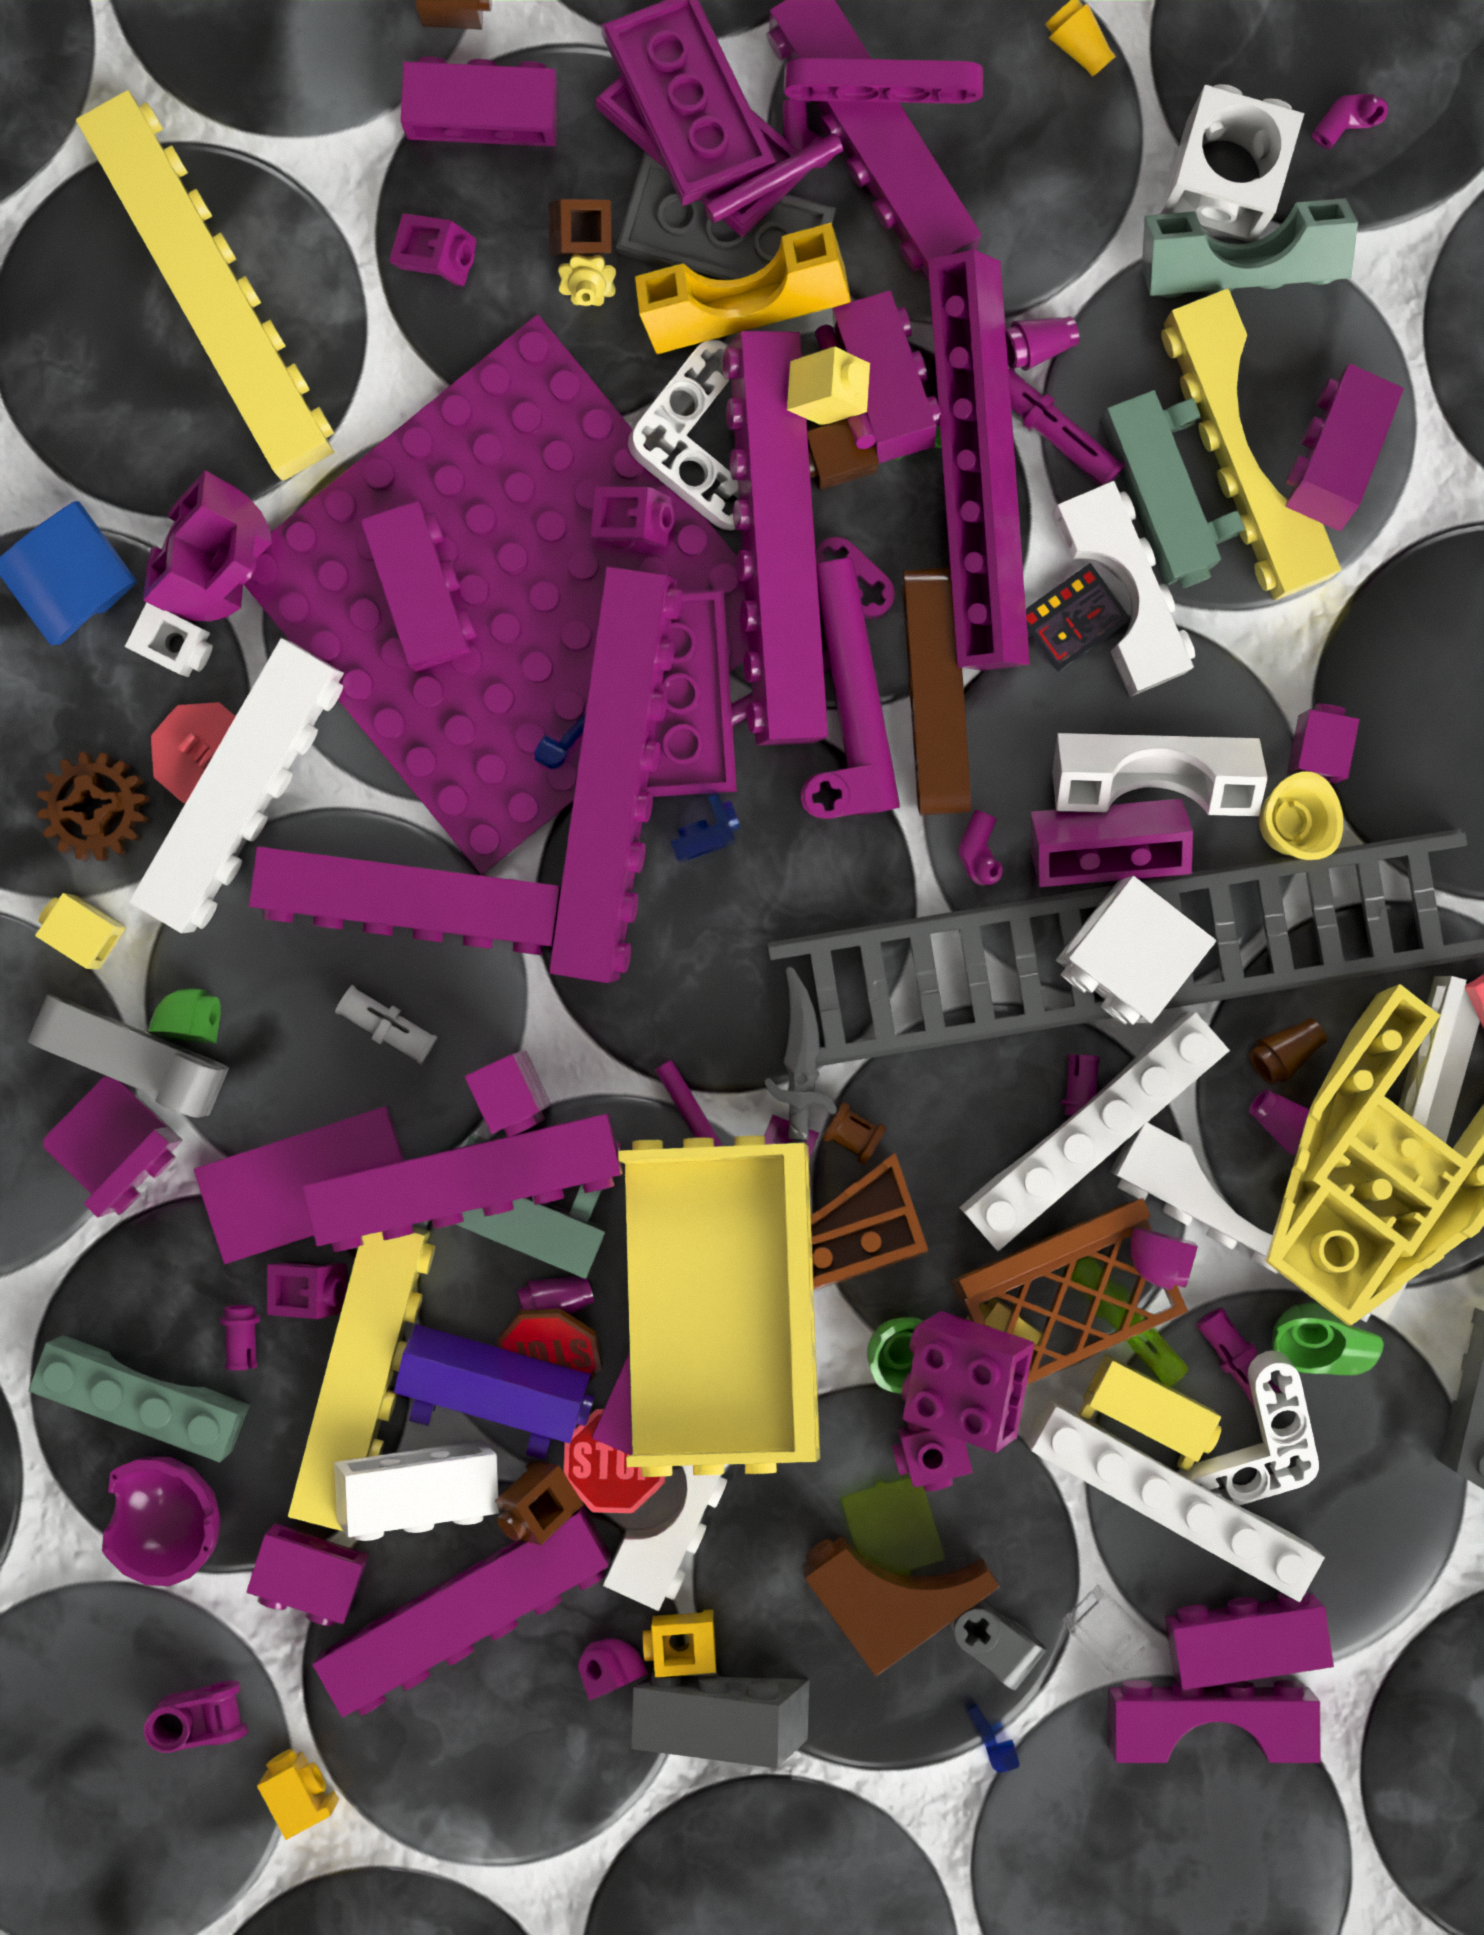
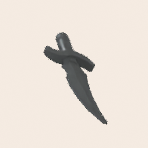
M788 967L786 975L789 986L790 1024L788 1045L783 1063L789 1074L788 1091L780 1089L770 1078L765 1080V1085L773 1097L781 1102L790 1104L788 1139H793L790 1143H805L807 1145L804 1140H808L810 1104H821L827 1108L830 1114H835L837 1109L834 1102L828 1096L814 1092L815 1081L820 1075L816 1068V1056L819 1053V1031L816 1015L806 987L795 970Z

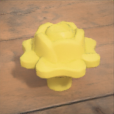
M574 254L571 256L570 264L562 263L559 266L558 272L561 277L559 292L563 295H571V302L574 305L589 306L592 304L601 306L604 304L605 297L615 295L616 287L613 280L616 275V269L611 265H605L602 256Z

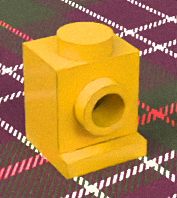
M713 1609L703 1610L701 1613L653 1616L652 1629L643 1630L644 1661H654L655 1677L716 1673L717 1657ZM686 1634L689 1642L685 1646L678 1647L671 1642L670 1637L672 1635Z
M293 1748L288 1749L272 1758L266 1764L268 1770L257 1787L285 1840L332 1815L339 1798L335 1791L325 1795L326 1783L323 1774L314 1762L308 1763L303 1751L296 1754Z

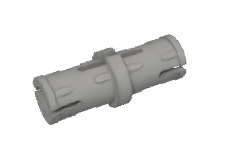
M353 985L348 988L335 1011L336 1014L344 1016L373 1034V1041L378 1044L385 1041L416 1060L420 1065L424 1062L438 1039L437 1036L431 1035L400 1016L401 1010L392 1005L389 1009L357 990Z

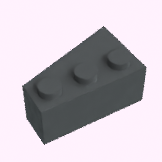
M1474 1308L1471 1321L1474 1324L1468 1352L1463 1355L1460 1368L1463 1370L1457 1400H1453L1439 1462L1484 1490V1311Z
M653 1671L649 1677L633 1687L631 1749L779 1768L808 1740L809 1679L746 1678L715 1675L655 1677V1671Z

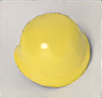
M1300 772L1282 780L1265 799L1260 810L1259 829L1263 839L1272 849L1299 859L1318 860L1331 855L1339 846L1343 833V813L1333 787L1324 777L1314 772Z

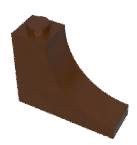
M841 1536L833 1543L830 1539L820 1542L807 1553L806 1559L808 1561L802 1564L805 1580L875 1676L881 1674L1000 1588L994 1573L983 1558L969 1566L947 1574L910 1576L895 1573L872 1563L856 1551L844 1536Z

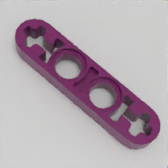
M802 58L791 60L784 66V93L789 98L795 100L960 104L975 102L983 96V66L970 61Z

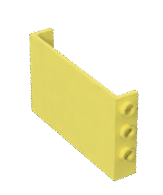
M765 1136L734 1137V1146L714 1147V1138L683 1139V1148L663 1149L662 1140L632 1141V1150L618 1151L619 1161L625 1164L633 1447V1455L626 1457L627 1467H641V1477L672 1476V1466L693 1465V1475L724 1474L725 1464H745V1474L776 1473V1463L817 1462L820 1459L808 1146L805 1143L765 1145Z

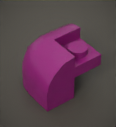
M205 470L167 514L168 518L175 522L165 538L162 549L155 546L150 550L143 601L180 618L192 621H213L226 618L239 610L242 605L243 584L252 576L256 567V559L272 544L270 527L262 512L252 500L230 483Z

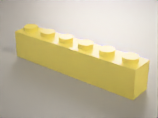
M413 1226V1234L390 1240H383L382 1231L362 1236L364 1245L358 1247L288 1514L290 1518L343 1531L337 1523L334 1462L382 1455L384 1441L377 1439L381 1420L389 1422L394 1410L397 1394L389 1389L394 1371L399 1372L403 1351L407 1345V1342L402 1341L407 1322L415 1324L420 1310L423 1294L415 1292L420 1273L428 1274L434 1257L435 1245L428 1243L430 1230Z

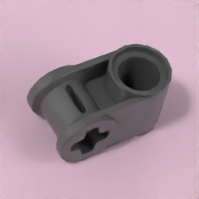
M985 1599L950 1623L956 1642L961 1649L980 1662L1000 1682L1013 1690L1020 1686L1047 1651L1044 1644L1030 1631L1016 1621L1007 1618L985 1601ZM981 1619L983 1626L979 1630L973 1626L966 1629L965 1622L970 1620L977 1623Z

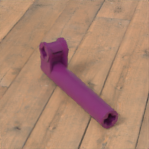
M853 558L816 564L818 597L847 768L818 773L809 777L803 783L800 790V801L803 808L810 815L825 819L852 814L865 815L900 808L891 752ZM825 781V786L828 789H835L837 792V798L829 800V809L824 810L822 803H814L812 800V794L820 791V783Z

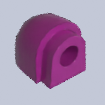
M1133 1227L1130 1256L1135 1269L1146 1281L1158 1287L1172 1290L1174 1285L1184 1288L1187 1286L1198 1246L1195 1242L1179 1237Z
M617 1638L603 1639L590 1643L579 1660L578 1670L589 1701L649 1675L639 1652L631 1644Z

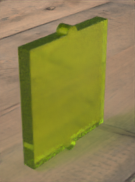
M910 1477L889 1483L878 1480L875 1483V1487L841 1497L856 1551L872 1564L894 1574L901 1573L903 1576H908L911 1569L945 1559L923 1486L913 1488Z

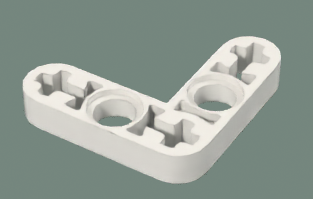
M709 340L701 343L694 350L632 429L628 439V447L631 455L639 464L711 523L722 530H734L733 513L728 516L722 511L725 502L715 493L708 500L701 495L713 485L716 478L721 483L715 490L717 494L726 500L732 495L739 499L738 480H733L728 469L687 436L692 427L730 380L725 379L723 373V354L728 345L721 341ZM712 356H715L720 360L717 368L719 372H713L701 387L694 379L705 367L706 362L704 359L709 360ZM678 390L689 393L695 402L693 414L681 416L675 413L669 403L671 393ZM655 430L662 436L659 445L666 452L671 454L676 446L682 452L675 457L669 468H667L662 463L669 455L658 447H655L651 452L643 446L646 437L641 432L650 435ZM690 460L700 464L705 473L702 485L695 487L683 482L679 474V467L682 462Z
M1275 1350L1266 1351L1258 1355L1248 1368V1379L1263 1443L1194 1463L1189 1471L1180 1469L1177 1472L1238 1506L1303 1487L1316 1477L1319 1470V1460L1300 1376L1289 1357ZM1275 1370L1280 1371L1277 1374V1381L1282 1394H1275L1268 1383L1271 1380L1270 1373ZM1286 1410L1296 1412L1294 1422L1284 1429L1271 1427V1422L1278 1413ZM1298 1455L1296 1466L1288 1468L1290 1458ZM1269 1462H1271L1272 1464L1269 1465L1271 1470L1273 1471V1474L1269 1475L1264 1465ZM1245 1467L1257 1469V1474L1250 1483L1246 1485L1232 1483V1479L1238 1470ZM1216 1478H1221L1225 1486L1224 1489H1218V1487L1220 1486L1216 1481Z

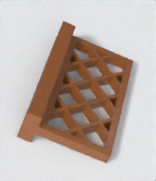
M1143 1198L1129 1200L950 1280L957 1298L962 1300L968 1316L973 1322L988 1326L978 1304L994 1297L1014 1304L1004 1330L1006 1333H1013L1022 1307L1047 1317L1038 1344H1034L1033 1347L1035 1352L1030 1363L1027 1385L1189 1312L1177 1285H1174L1172 1290L1164 1289L1171 1305L1170 1307L1155 1314L1136 1307L1146 1280L1137 1272L1135 1267L1115 1260L1122 1240L1132 1236L1133 1227L1152 1230L1148 1222V1218L1151 1215ZM1111 1245L1107 1256L1096 1252ZM1085 1256L1105 1263L1095 1290L1070 1280L1077 1260ZM1066 1265L1062 1277L1051 1273ZM1113 1267L1138 1276L1128 1303L1103 1294ZM1040 1276L1059 1283L1050 1311L1024 1301L1031 1281ZM1020 1286L1017 1297L1005 1293ZM1067 1287L1092 1296L1083 1324L1058 1315ZM1101 1300L1125 1310L1118 1331L1109 1335L1091 1328ZM1134 1314L1144 1317V1319L1130 1325ZM1055 1321L1080 1330L1073 1351L1065 1355L1045 1348ZM1088 1334L1100 1338L1085 1345ZM1042 1355L1054 1359L1039 1366Z

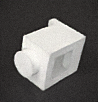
M147 602L125 645L126 648L186 677L190 676L192 669L200 672L205 667L213 649V646L206 642L210 632ZM176 635H182L185 641L180 651L173 653L170 649V640Z

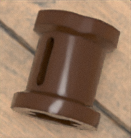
M843 1101L821 1139L826 1142L831 1140L856 1154L858 1156L857 1162L865 1165L881 1140L887 1126L882 1123L872 1124L852 1112L850 1105Z

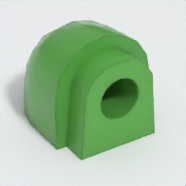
M206 989L176 990L165 996L156 1006L148 1032L156 1036L176 1040L217 1043L221 1015L220 1001L217 997L210 996Z

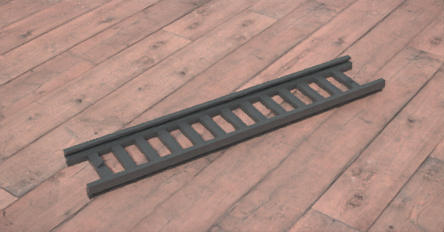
M1461 828L1338 848L1331 855L1318 860H1304L1289 856L1192 872V874L1141 881L1181 913L1179 893L1207 889L1214 937L1217 940L1215 943L1222 982L1194 986L1193 974L1191 973L1164 1009L1483 957L1484 939L1443 944L1428 852L1467 846L1466 832L1462 833ZM1405 856L1420 949L1394 953L1378 860ZM1355 864L1371 957L1344 961L1328 868ZM1306 872L1321 965L1294 970L1279 877ZM1256 881L1271 974L1244 978L1229 885ZM1113 886L767 942L770 960L806 954L811 956L825 1047L819 1048V1053L816 1056V1067L1114 1018L1101 1007L1104 1001L1095 1002L1093 992L1086 991L1083 993L1071 984L1073 1006L1045 1011L1030 923L1031 917L1058 913L1063 947L1065 949L1082 927L1080 909L1098 907ZM1008 921L1024 1014L995 1019L980 926ZM959 929L974 1022L945 1027L930 934ZM909 938L925 1031L895 1035L880 942ZM860 946L875 1039L846 1043L831 950Z

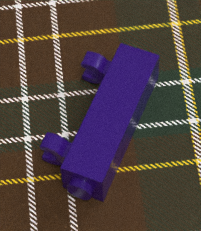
M415 1324L403 1351L394 1389L396 1394L414 1398L409 1417L411 1422L429 1426L432 1412L435 1411L437 1405L532 1432L525 1455L543 1460L546 1458L552 1439L571 1443L576 1424L587 1425L594 1401V1396L585 1394L591 1374Z

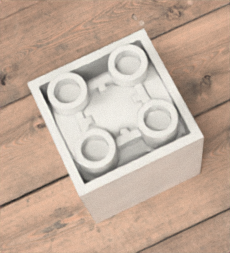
M1218 84L1213 87L1204 85L1186 121L1160 214L1195 211L1204 230L1248 243L1257 241L1276 213L1304 113L1292 110V107L1282 100L1264 99L1260 101L1243 96L1239 89L1230 85ZM1223 140L1234 142L1244 147L1256 161L1259 169V178L1246 183L1232 182L1222 178L1207 163L1202 146L1209 142Z
M1131 876L1116 882L1056 961L1065 967L1060 975L1083 993L1095 991L1102 996L1105 1001L1101 1007L1125 1025L1127 1022L1131 1025H1134V1023L1152 1024L1217 940L1135 876Z

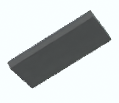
M644 152L616 251L618 254L666 268L684 263L695 273L710 279L734 280L752 275L769 264L779 249L782 236L827 223L833 224L836 208L786 194L742 238L722 219L713 224L705 212V204L700 200L682 206L666 170Z

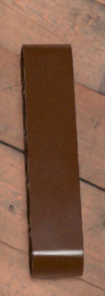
M951 568L903 570L902 591L918 812L920 816L970 812L971 788L962 668H958Z

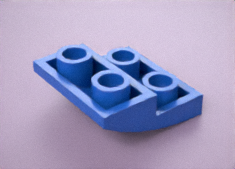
M80 501L70 503L46 519L0 557V577L50 646L62 644L91 616L97 613H105L138 583Z

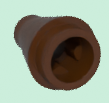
M1308 1018L1300 1024L1257 1040L1256 1048L1249 1052V1058L1256 1072L1268 1084L1274 1085L1278 1081L1287 1082L1311 1055L1327 1042V1036L1316 1020Z

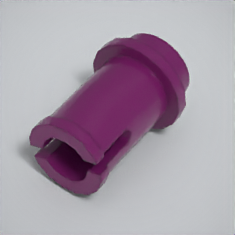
M1068 1054L1066 1099H1061V1105H1065V1115L1073 1116L1097 1095L1099 1056Z
M254 1305L227 1306L224 1308V1316L220 1317V1324L225 1325V1369L238 1371L248 1370V1366L251 1369L258 1367V1361L256 1360L255 1324L260 1322V1315L255 1314Z

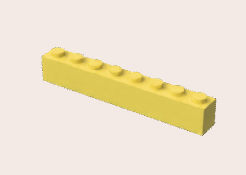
M126 90L76 118V122L275 474L282 481H285L335 453L327 440L328 437L335 434L320 407L311 411L305 401L303 394L310 391L309 386L295 363L286 367L278 353L279 350L286 347L271 320L262 324L256 314L254 307L261 304L260 299L246 276L237 280L229 264L237 259L223 234L220 232L213 236L207 227L205 220L211 218L212 214L197 189L188 193L180 177L188 172L174 147L171 145L164 149L156 134L164 129L149 103L146 102L139 106L130 91Z

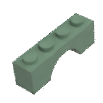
M1346 198L1296 202L1286 220L1268 236L1251 243L1228 244L1211 237L1201 226L1195 211L1147 215L1144 218L1142 274L1150 296L1160 295L1166 298L1179 297L1188 292L1210 291L1217 293L1229 288V291H1232L1234 288L1257 286L1264 289H1276L1284 284L1303 282L1324 285L1331 283L1333 280L1351 278L1358 221Z
M65 1335L45 1344L28 1392L217 1462H221L233 1451L250 1406L248 1403L205 1387L182 1386L146 1376L122 1365L111 1356L110 1352Z

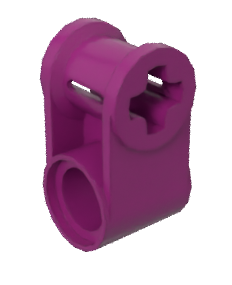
M220 1681L199 1689L164 1696L153 1708L144 1724L146 1742L156 1751L171 1753L203 1745L225 1744L246 1736L249 1733L247 1723L241 1722L236 1695L241 1691L239 1681ZM165 1713L176 1715L182 1722L183 1730L179 1732L166 1730L161 1724L160 1715Z

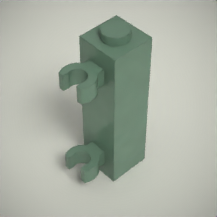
M1153 390L1107 408L1100 421L1114 457L1125 464L1121 475L1147 541L1154 553L1155 561L1164 584L1168 586L1180 581L1182 588H1187L1211 577L1209 569L1213 568L1221 560L1216 544L1239 536V532L1244 531L1245 527L1238 511L1224 515L1209 523L1205 519L1172 435L1173 432L1196 424L1195 420L1201 417L1194 398L1180 402L1163 411L1157 394Z
M473 1134L469 1136L465 1146L490 1140ZM582 1184L571 1211L549 1202L534 1205L533 1197L530 1196L513 1200L514 1210L484 1217L482 1208L462 1212L464 1222L456 1224L584 1279L587 1278L608 1227L590 1220L602 1190L584 1193Z

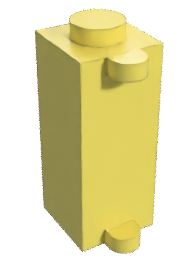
M1106 1353L1082 1397L1084 1402L1079 1411V1416L1089 1420L1094 1411L1098 1410L1181 1453L1177 1467L1185 1471L1190 1470L1194 1461L1199 1462L1203 1452L1209 1454L1214 1449L1222 1430L1221 1426L1218 1425L1221 1416L1213 1409Z

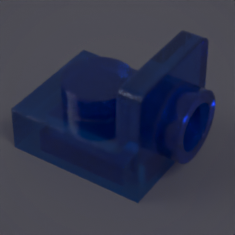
M717 792L708 795L717 824L708 827L706 820H702L678 830L680 838L671 841L679 864L735 844L733 831L741 829L731 800L721 803Z

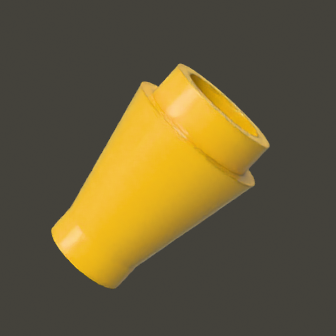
M1070 0L1045 23V26L1052 34L1049 39L1083 66L1092 77L1116 57L1109 48L1088 3L1083 6L1079 0Z

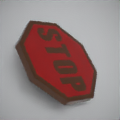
M560 1308L521 1310L497 1338L498 1348L591 1374L589 1382L603 1367L596 1331Z

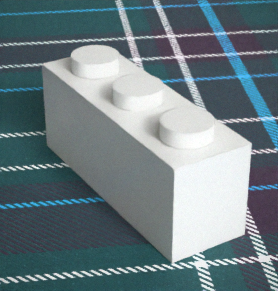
M483 1441L334 1462L337 1523L348 1537L353 1536L356 1540H375L381 1538L384 1535V1531L403 1529L406 1532L412 1533L425 1532L433 1529L435 1523L453 1521L460 1525L476 1524L483 1520V1516L499 1514V1507L495 1503V1500L498 1498L497 1454Z

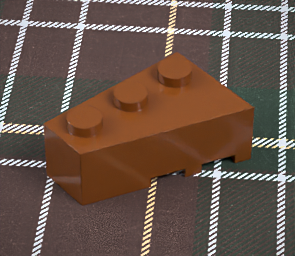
M896 1153L883 1161L882 1164L858 1182L856 1181L844 1190L842 1194L822 1209L811 1215L814 1291L928 1253V1248Z

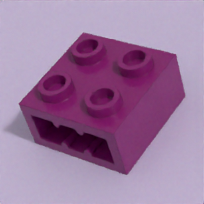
M944 1311L936 1313L918 1324L911 1337L910 1351L914 1353L911 1372L907 1375L902 1388V1399L906 1401L903 1420L997 1453L1017 1438L1034 1342Z

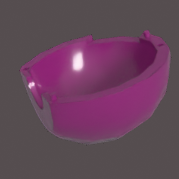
M146 1456L117 1467L110 1473L108 1493L115 1494L116 1504L113 1517L103 1533L102 1552L104 1556L123 1575L144 1585L172 1586L190 1579L210 1558L219 1538L221 1519L215 1492L194 1468L172 1457Z

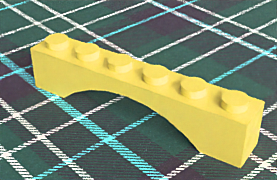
M1229 288L1172 310L1163 324L1165 329L1161 332L1162 341L1168 356L1171 359L1177 358L1184 375L1180 377V385L1185 399L1194 398L1202 420L1199 423L1201 440L1207 451L1211 452L1214 450L1221 467L1217 471L1219 485L1227 498L1233 497L1245 527L1244 531L1239 532L1240 537L1246 545L1251 543L1258 560L1254 564V569L1261 588L1264 591L1270 590L1275 601L1330 579L1341 571V567L1324 525L1285 507L1287 499L1277 491L1261 471L1247 444L1239 417L1237 396L1239 363L1247 333Z

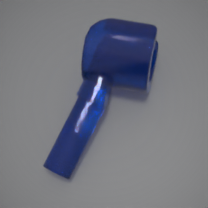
M586 713L563 735L560 741L545 734L534 752L535 761L550 769L560 768L565 762L570 748L583 734Z
M975 1704L969 1707L966 1711L983 1739L982 1741L986 1746L992 1768L1000 1773L1019 1768L1020 1763L1013 1740L1010 1739L997 1743L995 1735L979 1706Z

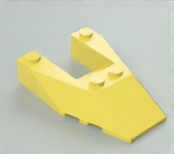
M1401 984L1376 994L1347 1036L1310 1107L1265 1262L1347 1325L1356 1323L1403 1288L1401 1286L1424 1269L1431 1268L1442 1260L1446 1253L1465 1239L1472 1238L1479 1233L1484 1226V1104L1452 1149L1384 1096L1441 1016Z

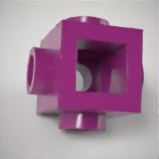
M908 1421V1427L898 1429L901 1443L892 1445L899 1476L909 1473L913 1488L923 1486L924 1491L941 1490L953 1485L952 1478L973 1473L965 1442ZM928 1449H937L932 1455H923Z

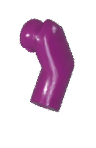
M1374 94L1341 96L1335 101L1312 132V138L1321 147L1331 149L1345 129L1369 128L1381 124L1388 115V104L1382 97L1375 96Z

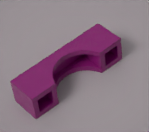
M1127 1680L1122 1682V1687H1108V1747L1116 1763H1167L1175 1745L1187 1732L1197 1726L1211 1722L1231 1723L1251 1733L1269 1763H1321L1320 1700L1302 1682L1278 1680L1274 1682V1687H1254L1252 1682L1240 1681L1223 1684V1687H1200L1182 1690L1177 1681L1173 1682V1687H1153V1684L1148 1681Z

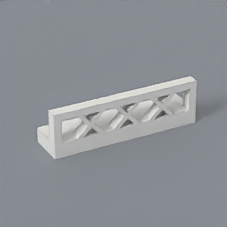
M1434 976L1427 1005L1441 1016L1412 1056L1398 1107L1446 1143L1480 1020L1465 990V985H1467L1465 979L1454 976Z

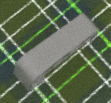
M52 994L46 995L28 1039V1042L36 1047L157 1096L155 1101L158 1104L195 1118L210 1115L229 1070V1067L213 1059Z

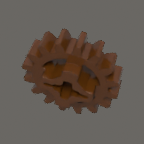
M80 752L78 757L79 765L77 766L70 760L62 759L60 765L64 773L58 776L47 772L45 778L53 786L50 791H38L37 797L48 801L46 809L36 812L37 818L50 820L51 825L43 832L44 836L51 839L61 837L57 850L63 853H69L76 846L75 859L83 861L89 859L92 850L96 860L102 862L108 861L110 848L117 854H126L127 849L123 841L126 838L140 841L142 836L134 829L136 823H149L150 817L139 813V806L151 802L149 796L136 793V789L144 782L142 777L137 775L126 777L131 765L120 760L112 767V756L100 752L96 763H94L91 754ZM100 774L114 780L122 792L117 793L107 790L105 781L101 779ZM74 783V784H75V788H74V789L72 790V792L69 794V796L67 797V799L64 800V797H65V795H66L68 789H69V788L71 787V785ZM94 798L111 803L102 805V808L94 810V816L77 811L92 805ZM124 814L121 823L113 832L112 826L119 816ZM71 821L81 825L82 833L87 837V840L75 835L66 822Z

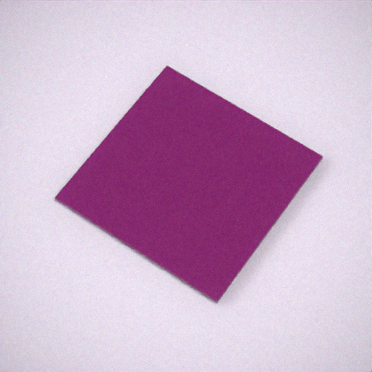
M538 314L270 532L272 544L256 559L255 570L250 579L244 584L290 642L344 673L339 681L343 685V690L338 698L339 702L481 875L488 872L574 801L606 567L668 575L677 580L676 588L681 589L682 592L724 589L729 673L744 662V655L749 651L748 632L742 630L740 623L741 603L746 601L745 581H740L738 578L736 554L702 514L634 459L628 447V439L632 428ZM643 444V446H644L648 451H650V450L648 449V447H647L645 444ZM595 487H650L670 496L674 512V523L668 535L667 546L656 547L643 541H598L591 538ZM419 500L426 514L436 513L445 540L437 543L442 562L452 561L461 588L452 593L458 610L467 608L476 637L468 639L472 650L471 654L415 672L408 665L361 519Z

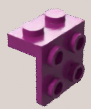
M104 1076L49 1132L43 1140V1146L58 1163L92 1194L83 1204L99 1218L114 1212L120 1215L127 1210L140 1196L141 1193L137 1188L149 1175L153 1178L158 1177L175 1160L176 1156L172 1151L183 1139L125 1083Z

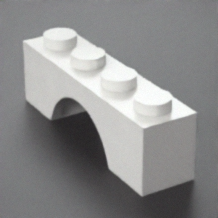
M1112 481L1058 504L1052 513V517L1070 559L1093 561L1106 566L1122 580L1128 591L1131 601V621L1122 640L1110 652L1129 696L1132 697L1184 675L1194 668L1191 661L1192 658H1195L1193 644L1185 630L1178 631L1171 615L1175 611L1173 597L1168 587L1164 583L1159 585L1151 568L1156 564L1154 553L1145 537L1138 538L1132 524V520L1136 519V514L1128 494L1125 491L1119 493L1115 482Z
M1057 733L1052 769L1056 811L1108 812L1115 799L1126 792L1140 788H1163L1190 797L1208 815L1259 816L1268 778L1259 738Z
M693 1465L682 1466L686 1476L687 1491L680 1507L671 1517L658 1525L648 1528H626L606 1572L607 1575L605 1576L603 1586L657 1611L660 1610L665 1597L671 1600L675 1599L686 1573L678 1569L686 1551L693 1554L697 1551L707 1527L699 1523L707 1505L716 1508L727 1484V1479L720 1477V1475H693Z

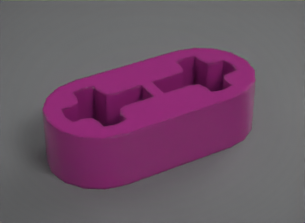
M831 537L822 541L815 550L816 564L827 561L824 555L827 551L834 555L843 551L846 553L845 558H853L857 580L859 579L870 589L874 588L877 584L882 587L883 591L880 599L884 604L880 607L873 602L867 607L862 605L864 618L874 620L887 614L894 602L895 596L894 586L890 579L845 538ZM859 588L860 597H861V600H862L863 592H862V590Z

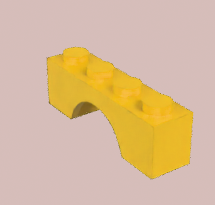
M832 223L782 236L779 249L771 262L758 272L747 277L734 280L710 279L695 273L684 263L635 276L639 314L656 354L851 303L845 265Z

